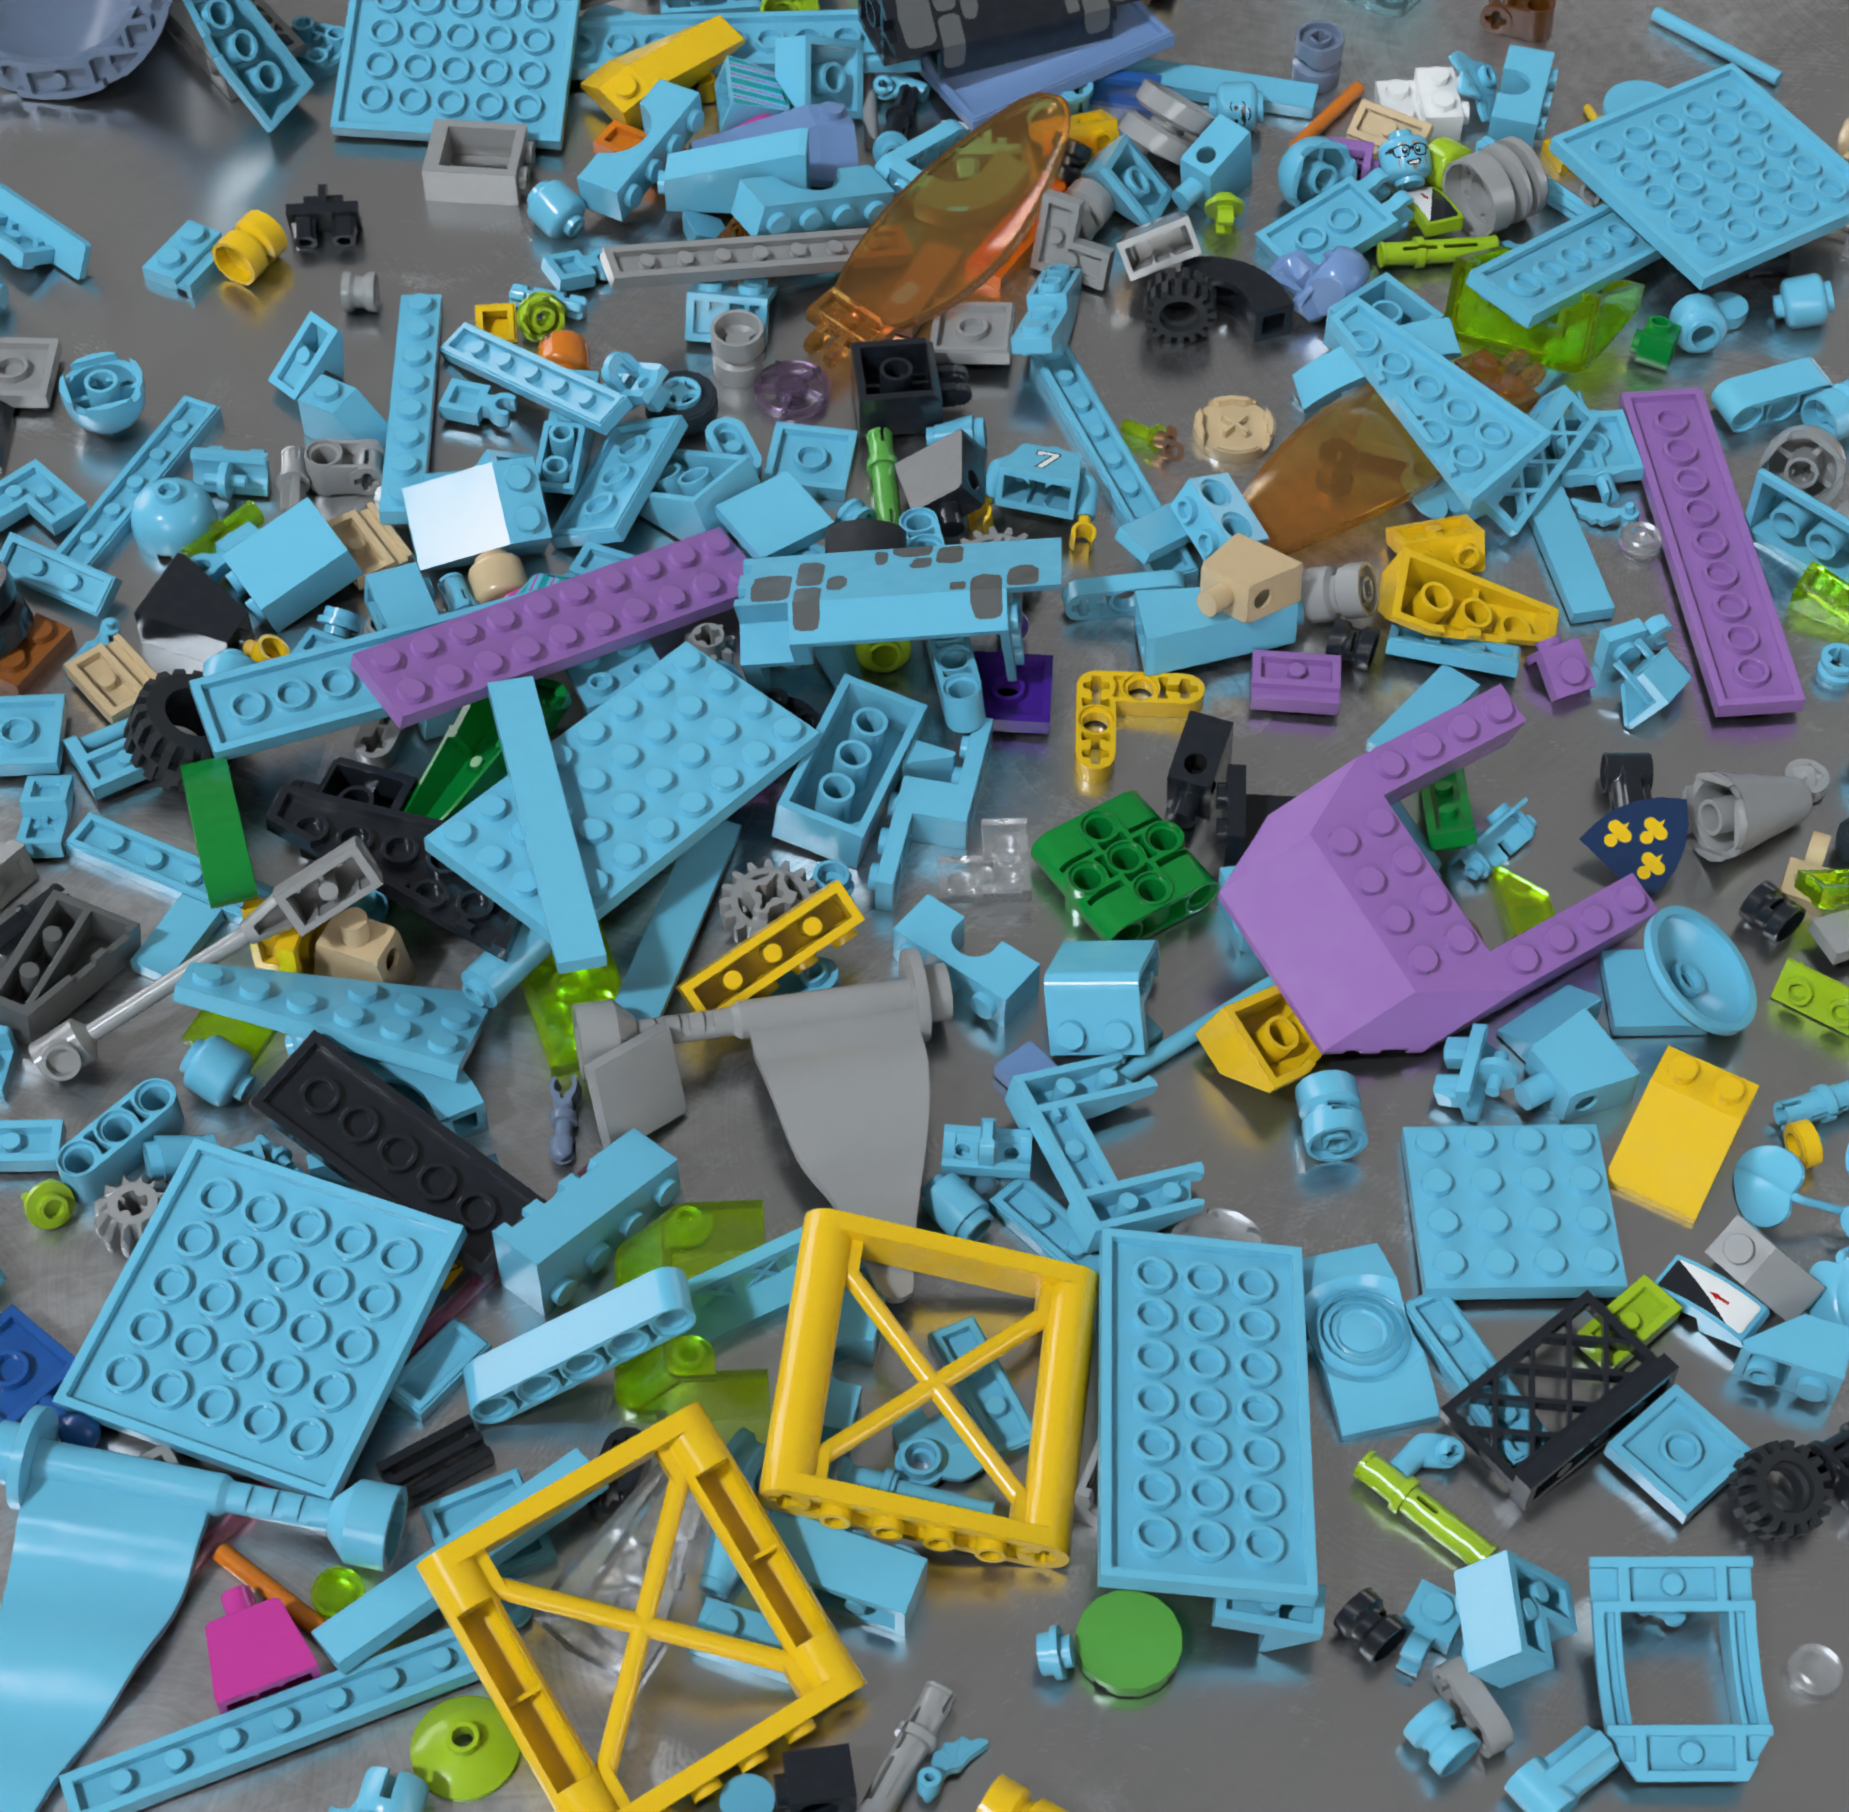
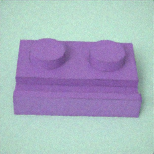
M1253 649L1250 709L1339 715L1341 704V655Z

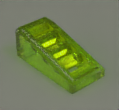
M1812 561L1797 582L1788 608L1849 635V612L1847 613L1842 609L1843 607L1849 609V584L1824 566Z

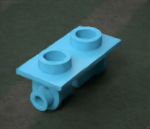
M1526 797L1523 798L1512 808L1505 801L1488 815L1485 820L1490 826L1485 831L1481 832L1475 827L1477 844L1465 845L1461 848L1460 852L1447 862L1449 866L1460 858L1465 863V872L1471 879L1487 878L1492 871L1508 859L1507 855L1497 844L1500 843L1511 856L1527 841L1534 838L1535 830L1538 827L1536 820L1530 815H1524L1519 809L1528 799Z

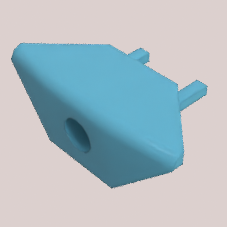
M1640 637L1633 643L1646 658L1631 673L1620 659L1613 664L1625 678V681L1620 686L1624 727L1627 729L1635 728L1668 705L1692 678L1686 665L1679 662L1666 645L1655 655Z

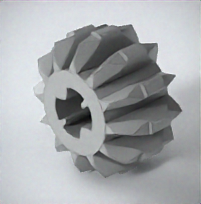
M144 1172L136 1182H131L123 1174L121 1186L118 1188L105 1185V1198L95 1201L94 1212L96 1218H94V1227L97 1236L104 1240L106 1248L112 1254L122 1250L123 1255L129 1259L168 1187L163 1179L152 1183L151 1178Z

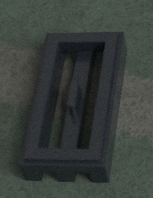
M468 1414L376 1463V1466L384 1483L404 1486L427 1473L432 1474L445 1467L447 1462L473 1448L476 1452L408 1488L407 1509L489 1466L495 1462L494 1453L489 1445L485 1444L484 1437L475 1428L474 1421Z

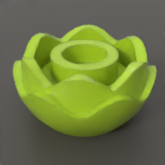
M544 291L534 292L528 295L518 307L516 315L518 328L527 339L538 343L548 333L563 329L566 309L554 294ZM539 313L543 314L541 319H537Z

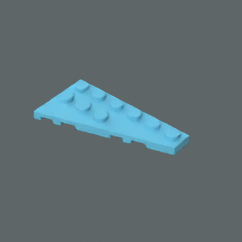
M1358 296L1330 316L1329 331L1469 512L1549 445L1553 434L1551 431Z
M191 962L175 984L173 1002L306 1039L313 1030H316L342 1050L456 1082L493 1011V1008L485 1005L479 1007L473 1004L463 991L200 962Z

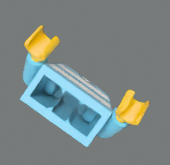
M1029 443L1021 444L1011 454L994 459L988 465L985 473V503L981 509L967 515L969 529H972L975 520L984 518L983 530L985 534L989 533V528L994 526L992 504L1073 520L1075 517L1078 519V522L1072 526L1069 547L1074 551L1075 539L1086 538L1090 542L1088 552H1091L1094 548L1097 534L1096 528L1091 521L1096 519L1099 485L1086 468L1080 467L1081 455L1077 452L1066 451L1057 446L1045 447Z

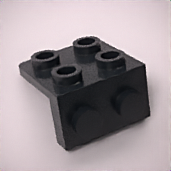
M1228 764L1226 782H1217L1216 809L1223 810V818H1217L1215 845L1223 846V867L1236 866L1267 816L1296 797L1246 794V765Z

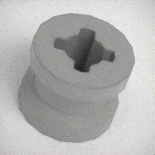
M343 271L341 277V303L343 311L353 312L356 308H365L368 312H377L380 302L378 273L376 271H368L365 275H356L353 271Z

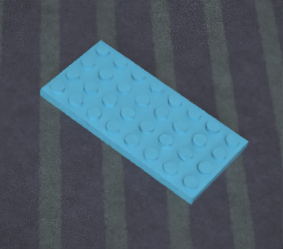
M687 641L551 742L597 921L819 745V731ZM507 775L424 837L425 851L550 943L509 776Z
M1102 1227L1099 1238L1097 1587L1307 1607L1315 1606L1318 1598L1302 1247Z

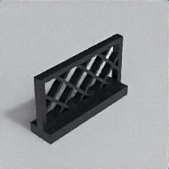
M1587 1290L1442 1406L1438 1415L1511 1488L1509 1497L1525 1511L1671 1388L1679 1366L1665 1353L1657 1357ZM1586 1310L1601 1324V1337L1573 1335L1572 1320ZM1565 1326V1334L1557 1333ZM1542 1344L1565 1346V1367L1535 1364L1536 1349ZM1572 1347L1601 1349V1370L1572 1367ZM1609 1350L1629 1351L1641 1364L1632 1372L1609 1370ZM1528 1356V1363H1520ZM1505 1374L1528 1375V1397L1498 1394L1499 1379ZM1535 1376L1564 1378L1565 1400L1535 1397ZM1572 1379L1600 1381L1601 1397L1595 1402L1572 1400ZM1609 1382L1617 1383L1609 1390ZM1491 1386V1394L1483 1393ZM1468 1404L1491 1405V1427L1469 1425L1458 1412ZM1498 1406L1527 1408L1528 1430L1498 1428ZM1535 1409L1565 1412V1427L1558 1433L1535 1431ZM1572 1412L1581 1413L1572 1420ZM1483 1438L1490 1439V1445ZM1498 1440L1528 1442L1527 1458L1513 1469L1498 1454ZM1535 1443H1544L1535 1451Z

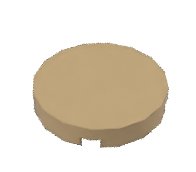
M1237 395L1221 396L1208 401L1206 407L1202 410L1200 407L1196 412L1193 438L1196 446L1210 458L1223 463H1249L1265 456L1272 448L1276 422L1272 412L1266 407L1264 411L1261 407L1256 406L1257 401Z

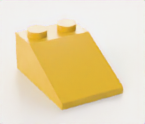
M1668 1045L1606 1172L1609 1187L1694 1225L1749 1116L1760 1085Z

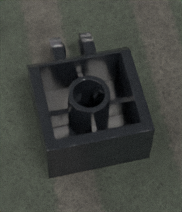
M925 337L851 343V383L859 437H866L867 433L876 427H880L881 435H884V427L891 430L894 435L926 432V427L941 424L942 408L965 405L971 400V387L965 384L969 379L967 368L961 366V364L936 365L933 343Z
M339 757L333 760L320 784L297 779L290 786L403 811L418 782L417 777ZM299 848L301 857L314 861L319 859Z

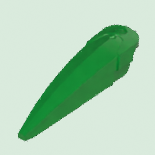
M540 678L534 682L547 732L550 736L572 704V695L561 682ZM489 697L462 707L454 724L449 726L441 744L403 809L404 812L447 821L508 775Z

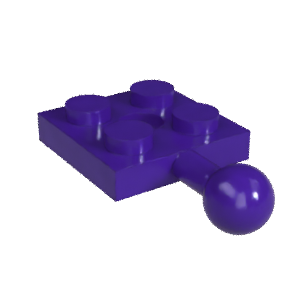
M1022 612V624L1020 625L1021 638H1024L1028 632L1029 623L1027 617ZM1002 644L1001 652L973 651L982 684L986 718L993 719V731L1049 734L1054 655L1024 654V665H1016L1017 681H1008ZM1012 688L1018 693L1013 696H1002L997 693V690Z

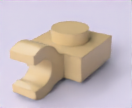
M1813 831L1804 860L1790 857L1780 889L1782 897L1787 901L1794 900L1805 908L1806 912L1822 916L1836 870L1822 866L1832 836Z

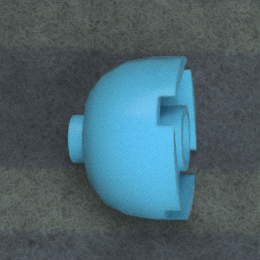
M1323 136L1306 137L1291 145L1282 156L1277 172V182L1285 201L1296 209L1349 175L1357 180V164L1355 159L1350 157L1349 148L1336 140Z
M99 352L91 353L71 363L72 371L66 375L65 379L62 373L59 379V392L62 403L73 422L88 432L97 434L117 433L133 425L139 419L146 404L145 380L143 371L137 362L130 357V363L118 359L117 353Z
M181 477L163 478L144 487L136 497L132 505L131 527L139 550L150 558L159 560L158 555L171 556L173 560L177 553L191 558L194 555L205 552L215 542L214 534L217 529L219 530L220 525L217 511L208 492L194 481Z

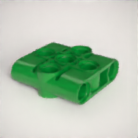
M1136 790L1124 792L1047 831L1035 841L1030 851L1033 860L1064 895L1067 912L1076 919L1084 920L1101 941L1145 940L1202 910L1214 900L1219 891V884L1184 845L1182 829L1175 823L1163 821Z

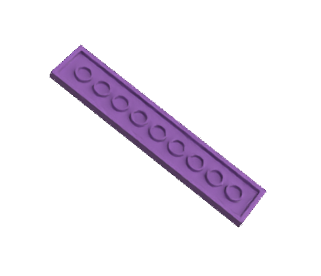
M1702 387L1621 392L1618 406L1619 409L1624 411L1644 465L1643 487L1715 717L1803 711L1806 698Z
M717 527L353 653L350 667L398 728L403 729L488 698V682L533 676L535 681L734 608L735 599H739L737 588L740 575H744V559L748 558L722 528Z

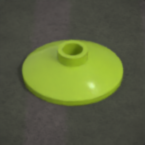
M480 1696L454 1697L436 1705L420 1720L413 1733L410 1745V1758L415 1775L425 1780V1784L429 1786L430 1793L452 1802L476 1801L498 1791L513 1775L521 1753L493 1701ZM470 1734L474 1737L473 1741L465 1747H459L454 1744V1740L461 1735Z

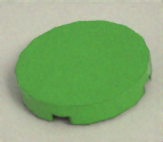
M1116 1590L1098 1597L1083 1611L1076 1627V1658L1084 1675L1093 1683L1095 1680L1099 1685L1106 1687L1107 1692L1117 1696L1141 1697L1159 1690L1169 1681L1170 1676L1177 1669L1182 1657V1629L1174 1612L1159 1598L1142 1591Z

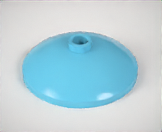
M1678 905L1668 906L1654 914L1648 921L1644 932V956L1649 974L1666 1003L1685 1021L1698 1029L1712 1034L1729 1036L1746 1028L1756 1014L1757 995L1750 970L1732 940L1713 921L1691 908Z

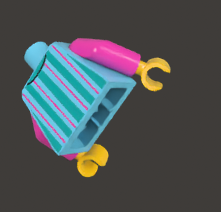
M727 55L717 77L714 73L710 72L698 81L697 92L700 93L701 102L710 103L716 101L719 132L795 108L775 79V72Z

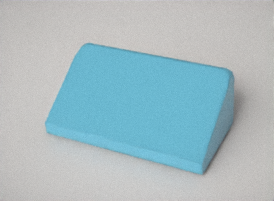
M1564 984L1498 1029L1496 1035L1526 1062L1529 1050L1536 1042L1579 1010L1586 1008L1596 1020L1599 1016L1603 1000L1596 994Z

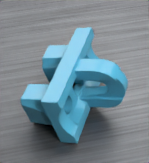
M618 351L612 352L605 359L601 370L604 380L602 385L627 396L633 405L630 410H633L640 404H644L651 412H661L672 396V392L663 383L669 371L662 364L638 362L631 354Z
M982 1117L981 1126L945 1124L941 1174L954 1172L966 1182H969L976 1176L995 1177L1001 1184H1010L1014 1179L1030 1180L1033 1134L1031 1130L996 1128V1118ZM994 1148H996L995 1160H994Z

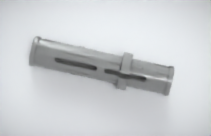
M927 1681L907 1719L898 1723L894 1731L896 1739L892 1744V1748L880 1766L856 1812H895L920 1764L926 1755H931L937 1747L938 1740L936 1736L946 1716H948L957 1701V1696L953 1695L949 1688L935 1681Z

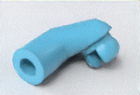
M900 73L879 75L872 84L877 98L884 101L896 99L900 86L906 83L911 87L916 86L919 89L918 101L923 103L928 99L931 90L930 84Z

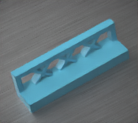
M1565 384L1540 397L1528 414L1529 417L1553 433L1551 439H1556L1558 457L1556 459H1546L1543 449L1534 459H1531L1470 512L1463 504L1459 509L1461 514H1467L1473 520L1487 514L1510 537L1518 534L1599 420ZM1567 408L1581 421V425L1576 431H1566L1563 413ZM1525 467H1535L1538 482L1536 488H1525L1523 469ZM1504 496H1515L1517 514L1514 519L1498 505Z
M803 1226L687 1279L691 1297H694L692 1301L696 1314V1323L690 1330L677 1337L690 1358L788 1313ZM861 1260L859 1270L863 1276H866L868 1272Z

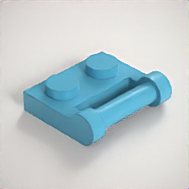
M129 717L81 738H77L74 735L62 740L71 763L77 768L95 800L147 779L143 776L144 769L142 767L135 768L130 760L133 754L126 753L124 748L126 738L123 737V733Z

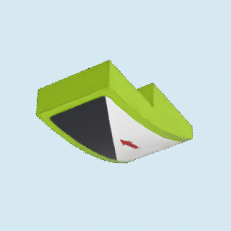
M1427 185L1406 191L1414 199V202L1408 205L1414 212V217L1409 221V224L1416 222L1425 237L1462 229L1464 216L1452 200L1441 190Z

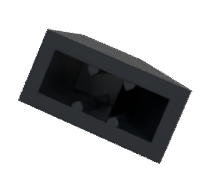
M181 553L176 554L134 611L141 642L205 662L212 655L221 653L225 649L232 648L243 651V645L246 640L252 639L255 641L256 639L252 630L249 612L190 558Z

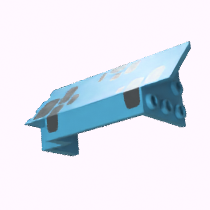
M1062 537L744 559V575H740L737 588L739 599H735L733 607L740 623V663L748 684L764 693L770 689V667L814 664L813 647L1000 634L1008 681H1017L1016 665H1024L1023 638H1021L1020 625L1022 624L1021 597H1013V593L1062 589Z

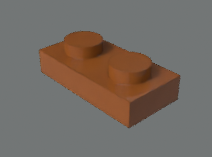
M36 613L33 616L34 624L29 635L15 649L0 658V688L14 695H24L74 642L75 638L72 628Z

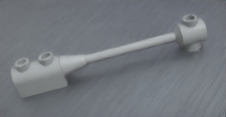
M355 835L274 887L273 893L248 915L236 930L89 1024L85 1025L70 1018L29 1044L28 1049L34 1063L44 1077L54 1085L73 1078L80 1069L98 1058V1040L172 994L175 984L191 962L219 964L250 943L255 944L293 928L297 930L301 937L383 885L382 872L377 862L361 839Z

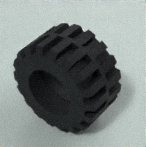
M174 669L172 675L164 671L158 673L155 680L150 678L144 684L142 690L139 691L123 733V737L126 738L124 748L126 753L133 754L130 761L134 767H142L144 769L143 776L151 781L155 778L161 782L159 786L169 789L170 786L178 787L179 792H185L180 765L214 758L189 683L190 680L203 677V672L193 670L192 674H188L184 669ZM175 726L187 728L198 736L187 734ZM237 758L227 760L230 772Z

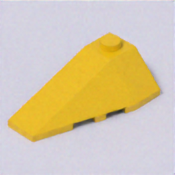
M718 15L607 61L581 82L580 87L612 120L615 119L641 129L643 121L640 102L659 79L690 89L722 63L727 55L730 56L744 45L745 39L721 15Z
M1406 547L1402 548L1381 573L1377 610L1387 620L1424 635L1536 646V643L1556 636L1559 616L1558 608Z
M1276 985L1224 1006L1195 1033L1219 1074L1268 1093L1304 1078L1323 1055L1319 1052Z

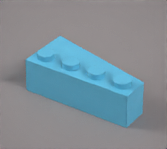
M636 1128L629 1130L591 1158L587 1166V1173L583 1176L569 1174L558 1182L554 1197L545 1204L536 1198L522 1209V1216L525 1217L513 1227L504 1222L492 1231L501 1284L544 1317L557 1305H565L576 1293L578 1285L591 1272L595 1273L604 1268L610 1260L612 1252L626 1238H634L644 1227L646 1219L659 1206L664 1207L675 1198L680 1188L678 1159Z

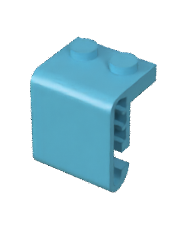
M1158 940L1064 941L1044 976V996L1051 1056L1110 1055L1119 1052L1122 1055H1145L1148 1049L1144 1002L1154 984L1153 976H1158L1160 951Z

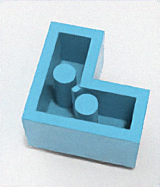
M1508 1550L1454 1571L1457 1593L1455 1595V1607L1460 1616L1464 1642L1462 1657L1469 1674L1501 1689L1555 1668L1551 1643L1578 1633L1570 1582Z

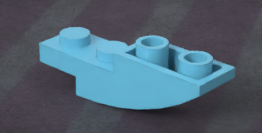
M1053 264L1042 270L1026 295L1028 312L1011 337L1012 354H1022V356L1063 355L1077 314L1083 277L1082 268L1070 269V266L1067 264Z
M569 369L599 384L601 383L599 371ZM550 410L548 421L544 420L536 460L541 491L575 494L586 469L594 430Z

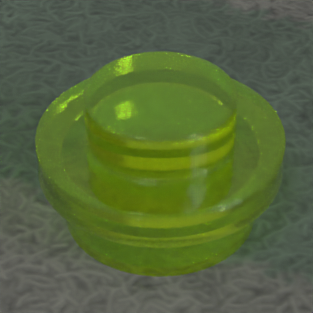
M341 1566L330 1567L321 1572L314 1581L310 1592L311 1602L318 1614L326 1619H330L365 1594V1587L361 1577L353 1570Z

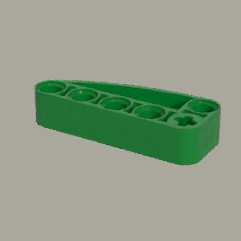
M210 758L180 765L196 847L211 909L258 899V891L227 758Z

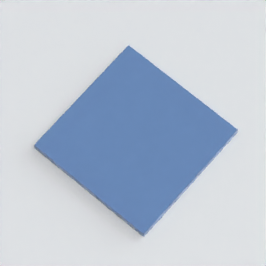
M1141 1L1116 6L1117 19L1113 21L1112 38L941 80L926 56L922 57L921 71L918 72L975 134L984 130V127H991L1032 109L1042 101L1062 95L1065 91H1073L1087 83L1175 46L1174 34Z

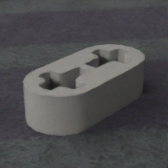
M390 716L385 717V719H390L387 725H385L384 718L363 723L353 743L356 760L384 769L390 768L396 761L412 729V725L399 729ZM379 741L382 742V748H376Z
M1457 1655L1433 1669V1679L1439 1694L1456 1712L1455 1718L1460 1726L1469 1727L1480 1739L1481 1745L1478 1751L1484 1757L1491 1758L1514 1744L1515 1738L1508 1719L1481 1679L1468 1673L1462 1656Z

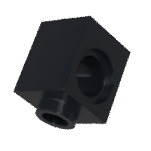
M849 1743L782 1752L784 1773L773 1774L777 1808L788 1807L789 1812H856L857 1794Z

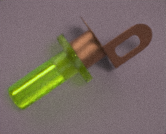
M1128 418L1122 421L1121 432L1146 441L1149 451L1155 452L1158 448H1161L1160 457L1177 463L1183 459L1184 448L1181 443L1176 441L1177 429L1172 427V424L1165 429V426L1161 423H1157L1151 428ZM1174 447L1178 450L1176 457L1169 455Z

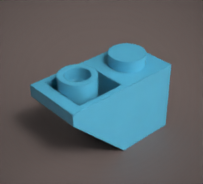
M1808 1314L1800 1315L1744 1339L1734 1363L1732 1374L1744 1377L1751 1383L1759 1386H1773L1795 1393L1800 1398L1810 1402H1824L1833 1405L1844 1381L1849 1361V1327Z

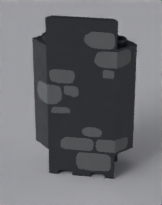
M858 0V20L883 66L927 56L941 80L1112 38L1113 21L1117 19L1116 6L1140 0Z

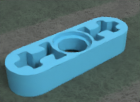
M948 119L882 156L874 169L890 185L889 167L899 156L926 174H930L951 162L953 144H968V138H971V133L955 119Z
M1159 570L1076 579L1064 586L1061 596L1066 615L1072 620L1086 621L1134 616L1135 594L1125 599H1116L1115 597L1120 593L1139 590L1187 588L1181 572L1176 570Z

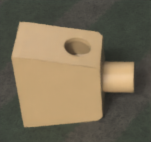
M1237 533L1203 562L1201 567L1200 593L1197 596L1198 608L1208 617H1213L1219 612H1223L1243 623L1256 621L1301 600L1303 563L1241 533Z
M347 908L333 916L317 940L314 975L412 985L416 978L415 969L399 931L393 926L368 919L366 912L361 908Z

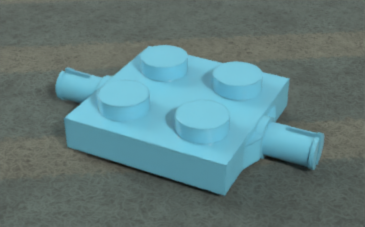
M1577 391L1576 396L1586 406L1583 393ZM1589 409L1599 420L1562 470L1559 478L1564 488L1595 485L1598 488L1602 503L1608 504L1609 499L1610 504H1612L1619 498V493L1614 483L1642 480L1644 465L1623 409L1608 411ZM1571 411L1564 414L1566 431H1576L1581 425V421ZM1551 439L1546 448L1551 459H1556L1558 457L1556 439Z

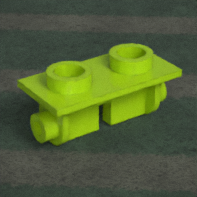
M1788 957L1770 997L1849 1036V986L1806 966L1803 961L1797 962Z

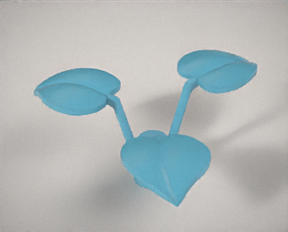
M1848 1144L1847 1151H1846V1155H1845V1166H1846V1169H1847V1172H1848V1173H1849V1144ZM1765 1145L1752 1148L1739 1158L1733 1173L1737 1205L1746 1220L1758 1227L1773 1228L1779 1226L1789 1218L1793 1202L1839 1215L1841 1227L1849 1237V1205L1847 1207L1796 1193L1805 1179V1167L1793 1152L1779 1146ZM1849 1246L1837 1252L1836 1262L1818 1261L1810 1269L1809 1273L1827 1289L1808 1309L1812 1316L1849 1327Z

